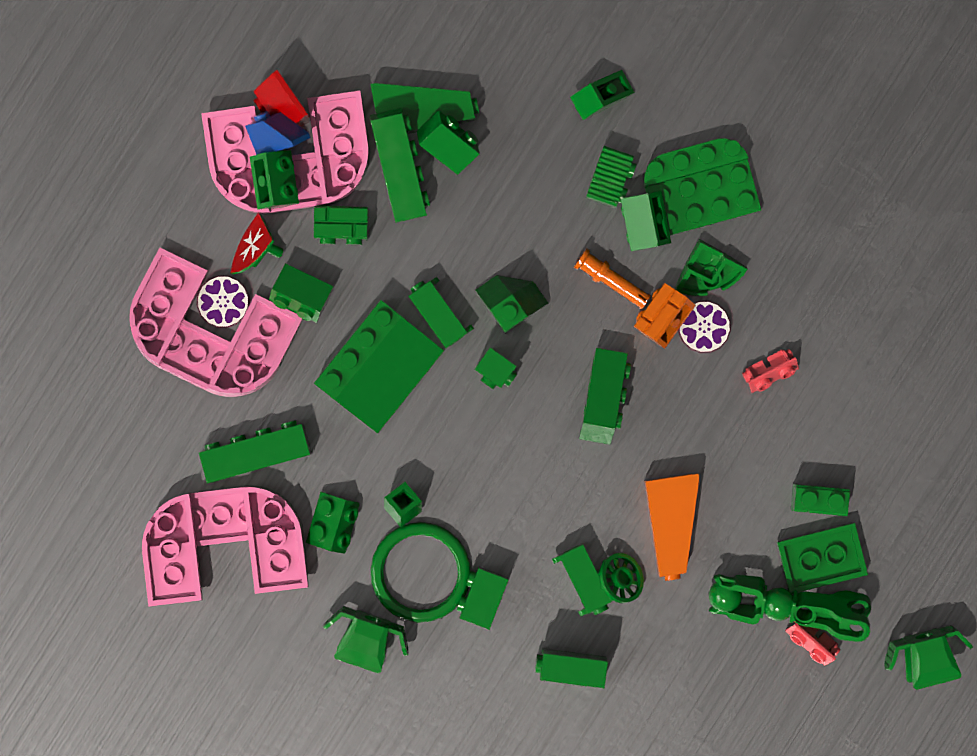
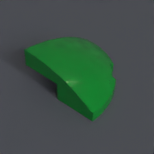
M699 239L681 272L675 290L692 296H707L708 291L721 288L724 291L739 281L748 268L716 247Z

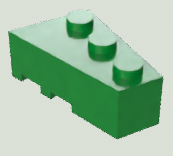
M596 348L579 439L610 445L615 428H621L623 413H619L618 410L619 404L625 403L627 388L622 386L624 378L628 379L631 363L626 362L628 353Z

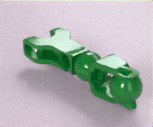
M721 574L714 575L716 582L713 583L708 592L709 601L712 605L709 611L713 614L727 615L732 620L754 625L759 622L760 618L763 619L764 613L769 619L774 621H784L790 617L789 623L795 621L802 626L826 630L840 640L862 642L870 634V622L867 617L871 612L872 604L870 598L863 593L846 590L834 594L808 591L797 593L794 590L792 595L789 590L781 587L772 588L767 591L768 585H765V580L759 576L736 575L728 577ZM742 593L756 596L754 600L755 605L740 604ZM856 603H860L864 606V608L862 609H855L851 607ZM850 625H859L863 630L854 631Z

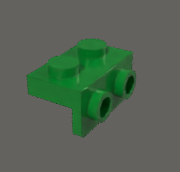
M320 492L306 543L331 552L345 554L351 542V533L354 523L358 518L360 503Z

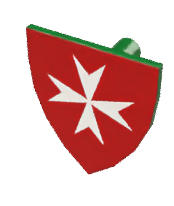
M260 213L253 219L237 247L231 274L242 273L252 266L256 268L266 253L280 258L283 254V248L273 244L274 239Z

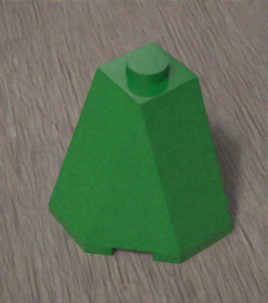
M496 275L475 290L505 334L549 304L534 281Z

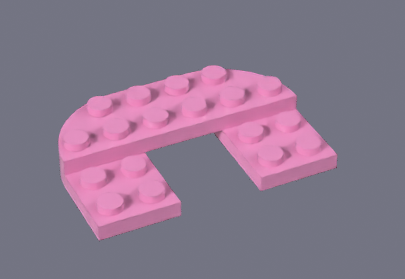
M361 91L307 98L315 152L292 155L299 204L284 208L257 209L250 156L256 155V152L245 127L255 121V106L201 113L209 169L218 190L237 207L261 214L324 206L347 197L362 181L369 162V145Z
M159 248L135 293L130 308V327L139 351L155 366L219 396H244L264 387L279 370V366L303 319L296 313L288 309L278 308L273 302L255 294L231 342L184 320L208 274V270Z
M254 486L189 493L167 501L159 507L148 521L142 539V556L148 606L203 600L197 546L249 540L255 594L308 588L303 529L296 511L279 494L266 488Z

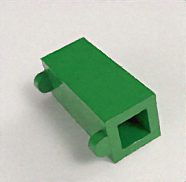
M435 277L426 284L422 280L410 289L412 294L408 297L447 349L474 328L472 325H469L464 329L436 290L434 285L440 282L438 277Z
M583 543L552 559L554 564L562 561L585 607L578 611L580 616L591 612L597 615L609 609L607 604L612 601L604 590L601 589L600 577Z

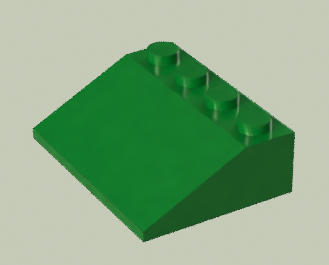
M380 300L314 384L372 430L379 433L444 350Z

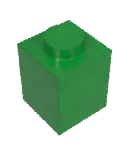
M404 482L384 497V508L396 523L403 527L422 512V501L408 484Z

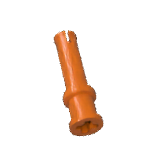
M586 248L575 263L574 268L576 270L580 268L592 276L594 282H603L642 309L651 295L610 269L609 262L606 260L602 262Z

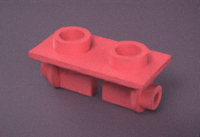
M782 349L767 357L771 365L766 368L762 360L745 368L746 371L742 375L745 381L748 382L751 393L764 391L773 382L779 379H787L794 375L799 367L796 357L794 358L790 349L786 351Z
M794 621L795 624L785 630L795 644L803 646L810 652L813 660L824 666L835 661V656L841 650L837 647L838 643L825 632L817 638L815 636L819 630L817 628L802 626Z

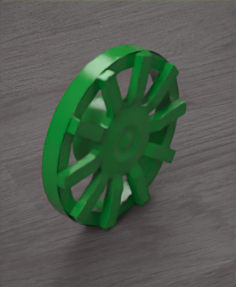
M616 553L603 560L598 576H600L601 589L604 590L610 600L618 603H628L637 599L644 586L643 573L637 561L624 553ZM618 558L624 560L622 567L619 566ZM611 560L614 561L615 569L610 565ZM628 563L632 565L633 570L627 568ZM606 569H608V570H609L610 572H612V573H611V574L606 573ZM634 573H636L637 581H634ZM606 578H610L611 581L607 583ZM612 585L614 586L613 591L609 588ZM631 585L637 586L635 592L631 590ZM618 589H620V597L616 595ZM624 589L629 593L631 597H625Z

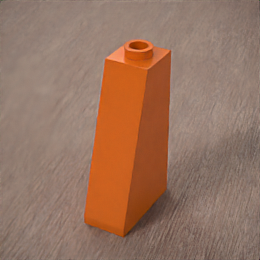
M698 473L644 481L658 576H664L665 581L681 579L680 574L687 572L699 485Z

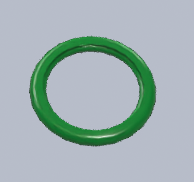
M426 522L409 523L403 527L396 528L379 543L372 557L370 568L371 584L378 600L393 615L405 621L416 623L432 622L454 611L461 597L466 595L469 588L466 584L471 573L470 561L464 546L449 530L437 524ZM424 535L441 541L450 549L457 563L458 576L452 593L445 601L438 606L418 610L408 608L392 597L386 587L383 570L385 560L396 544L412 536Z

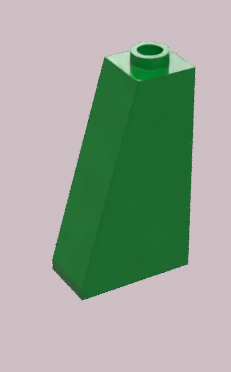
M380 83L370 84L376 113L402 108L403 115L408 114L412 130L407 131L408 134L416 133L438 110L446 116L451 115L458 124L475 121L474 114L479 113L477 98H471L468 91Z

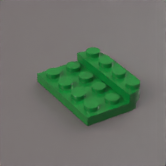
M715 139L661 154L650 162L644 174L645 192H662L670 236L762 211L750 170L748 155L744 148L735 140Z

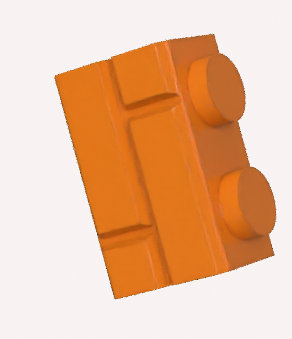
M664 283L661 288H658L653 293L652 301L646 310H642L638 314L634 327L665 349L696 305L686 296Z

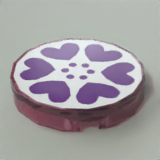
M218 275L208 279L201 286L197 295V308L200 316L208 324L217 328H230L239 324L250 304V296L246 287L238 279L231 276Z
M709 300L695 302L696 306L679 328L678 334L682 343L690 350L698 353H711L720 349L728 340L731 332L730 319L727 312L717 303Z

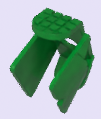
M343 606L323 624V628L327 629L342 616L352 619L334 655L336 660L380 673L384 664L389 632L399 635L403 655H409L404 626L390 622V620Z
M952 625L938 629L935 628L890 641L884 667L885 670L891 671L896 663L899 650L904 649L906 680L909 683L913 682L914 689L918 690L961 678V672L946 638L956 635L970 650L973 646Z

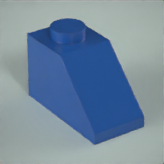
M269 111L262 112L254 116V122L245 126L256 155L294 147L311 138L306 130L281 112L272 115L269 114Z

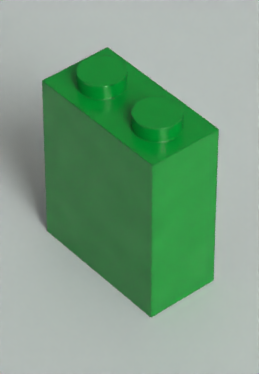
M543 648L542 655L537 654L535 673H539L540 680L605 689L608 661L606 656Z

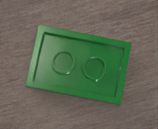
M855 523L776 542L787 587L791 594L794 593V590L798 593L868 575Z

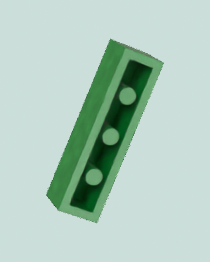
M402 108L370 115L395 222L427 216L426 207L430 206L427 191L422 192L419 183L424 181L421 165L415 166L413 158L418 156L415 140L409 141L407 131L412 130L409 115H403Z
M296 420L281 424L282 430L272 432L269 427L255 431L256 437L246 439L244 434L230 438L231 444L221 447L219 442L205 445V451L199 452V457L207 484L312 455L304 424L297 425Z

